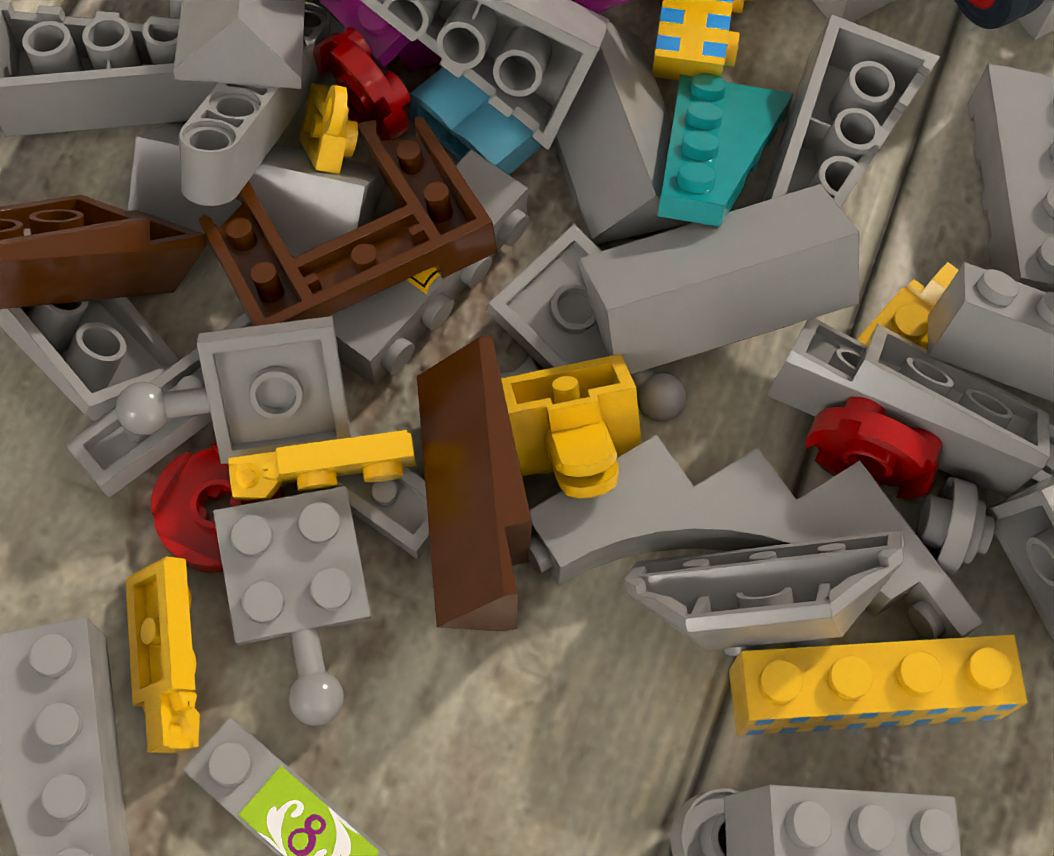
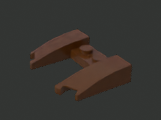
M415 117L416 138L381 141L376 120L364 121L358 124L360 137L400 208L295 258L291 257L249 181L236 197L242 205L221 227L214 224L212 219L205 214L198 219L252 326L329 317L435 266L443 279L498 252L493 221L423 117Z

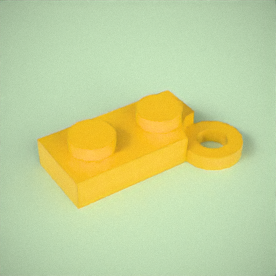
M315 83L310 85L299 140L315 170L340 175L343 157L351 158L354 153L358 137V123L348 120L349 108L347 107L346 87L337 85L329 87Z

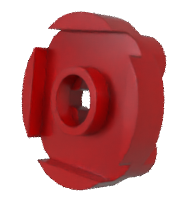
M348 27L341 33H333L313 49L315 63L320 74L322 75L330 69L336 79L337 86L347 88L348 117L352 121L360 124L364 121L376 120L379 134L382 133L381 141L395 140L407 131L408 120L403 107L411 101L409 92L403 82L393 72L382 73L370 58L372 52L369 45L356 29Z
M853 396L847 399L844 407L827 408L816 415L806 437L805 445L807 450L813 445L819 449L814 461L832 476H836L860 461L879 486L884 484L900 487L896 498L913 499L924 496L930 490L940 465L938 456L942 448V441L935 434L927 430L910 428L885 416V410L875 401Z
M217 443L210 444L212 449L200 450L191 455L190 451H187L173 459L158 477L151 495V513L154 516L155 529L164 547L172 557L186 559V566L188 568L205 573L223 572L215 521H208L209 513L202 506L207 499L218 501L223 494L232 496L228 463L221 464ZM281 487L270 500L284 497ZM232 496L229 504L231 507L261 501H237Z

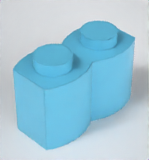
M443 67L410 93V118L415 123V117H423L445 151L451 153L457 162L472 149L509 175L540 149L541 144L532 138L534 131L511 114L508 118L488 103L491 97L463 75L458 79Z

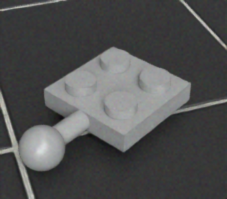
M575 224L495 296L486 308V312L544 369L607 357L578 262L579 258L601 252V250ZM652 369L631 374L637 389L638 406L647 417L656 421H667L673 419L682 411L686 403V390L683 383L675 375L668 372H654Z
M333 316L199 333L197 348L205 387L164 392L155 384L137 382L127 386L120 393L116 401V415L120 424L129 432L138 435H148L157 432L166 424L168 418L211 413L221 464H227L228 458L275 452L278 447L352 437Z
M347 486L213 510L235 643L243 645L291 635L298 678L292 684L289 692L290 709L299 721L307 725L319 726L332 721L342 708L344 695L338 680L325 672L318 629L371 619Z

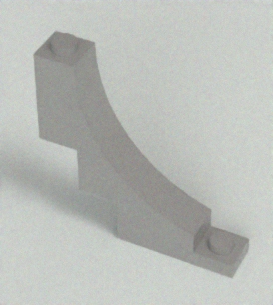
M655 435L616 459L619 465L618 481L616 487L609 492L594 498L581 499L569 497L561 491L529 510L532 526L528 560L538 573L541 574L548 570L558 586L593 568L618 559L648 552L677 549L730 551L902 530L904 561L865 610L876 617L903 599L909 607L908 616L911 623L926 640L965 638L983 623L860 461L796 500L759 448L693 486L660 438Z

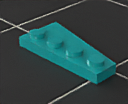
M698 74L694 77L680 75L657 216L720 227L743 190L748 173H753L760 162L761 153L765 145L769 146L775 137L779 122H784L789 114L793 93L729 83L711 74Z

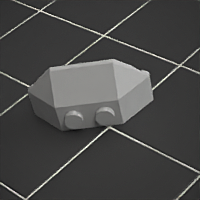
M901 530L637 561L624 579L626 593L704 651L724 649L726 655L738 656L741 651L763 650L765 644L791 642L793 648L826 646L832 642V638L843 637L903 563V533Z

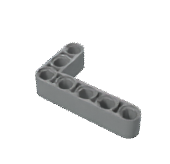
M169 0V18L180 19L182 0ZM305 1L301 89L218 83L183 125L179 133L181 190L189 201L199 205L217 206L231 202L236 198L308 99L311 83L318 84L324 77L326 72L322 75L320 74L313 55V49L327 39L330 34V15L323 7Z

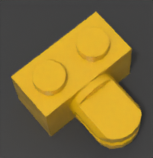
M622 354L501 378L522 476L554 472L563 492L569 497L581 499L603 495L616 487L619 476V465L616 459L642 444L636 386Z

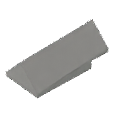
M182 0L173 68L174 80L301 89L305 0Z
M611 22L608 23L601 46L554 138L574 207L579 206L589 239L595 245L695 223L657 216L672 121L639 36Z
M176 122L166 123L136 136L127 211L139 210L205 234L198 220L203 214L210 217L214 224L221 227L242 205L236 198L223 205H199L189 201L183 195L180 177L179 133L184 124ZM274 144L248 180L292 258L372 222L386 186L376 165L343 158L340 175L315 170L305 150ZM206 237V245L211 246Z
M822 184L731 211L720 227L692 223L578 259L607 356L622 354L630 375L859 304L860 232Z
M126 297L0 309V326L84 415L95 422L116 407L118 396L127 386L137 382H151L179 361L178 357Z
M816 318L808 319L766 394L770 398L815 417L824 409L844 407L847 399L853 396L873 400L883 407L885 416L910 428L927 430L935 434L942 441V448L938 456L940 464L938 469L976 483L978 486L1007 498L1041 471L1050 459L1049 414L965 369L928 356L927 349L879 324L876 325L867 343L863 344Z

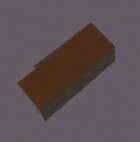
M84 195L1 206L0 309L174 293L206 248V234L139 210L126 211Z
M492 335L478 337L417 376L437 628L487 631L517 629L518 591L512 566L530 562L528 560V549L531 546L532 520Z

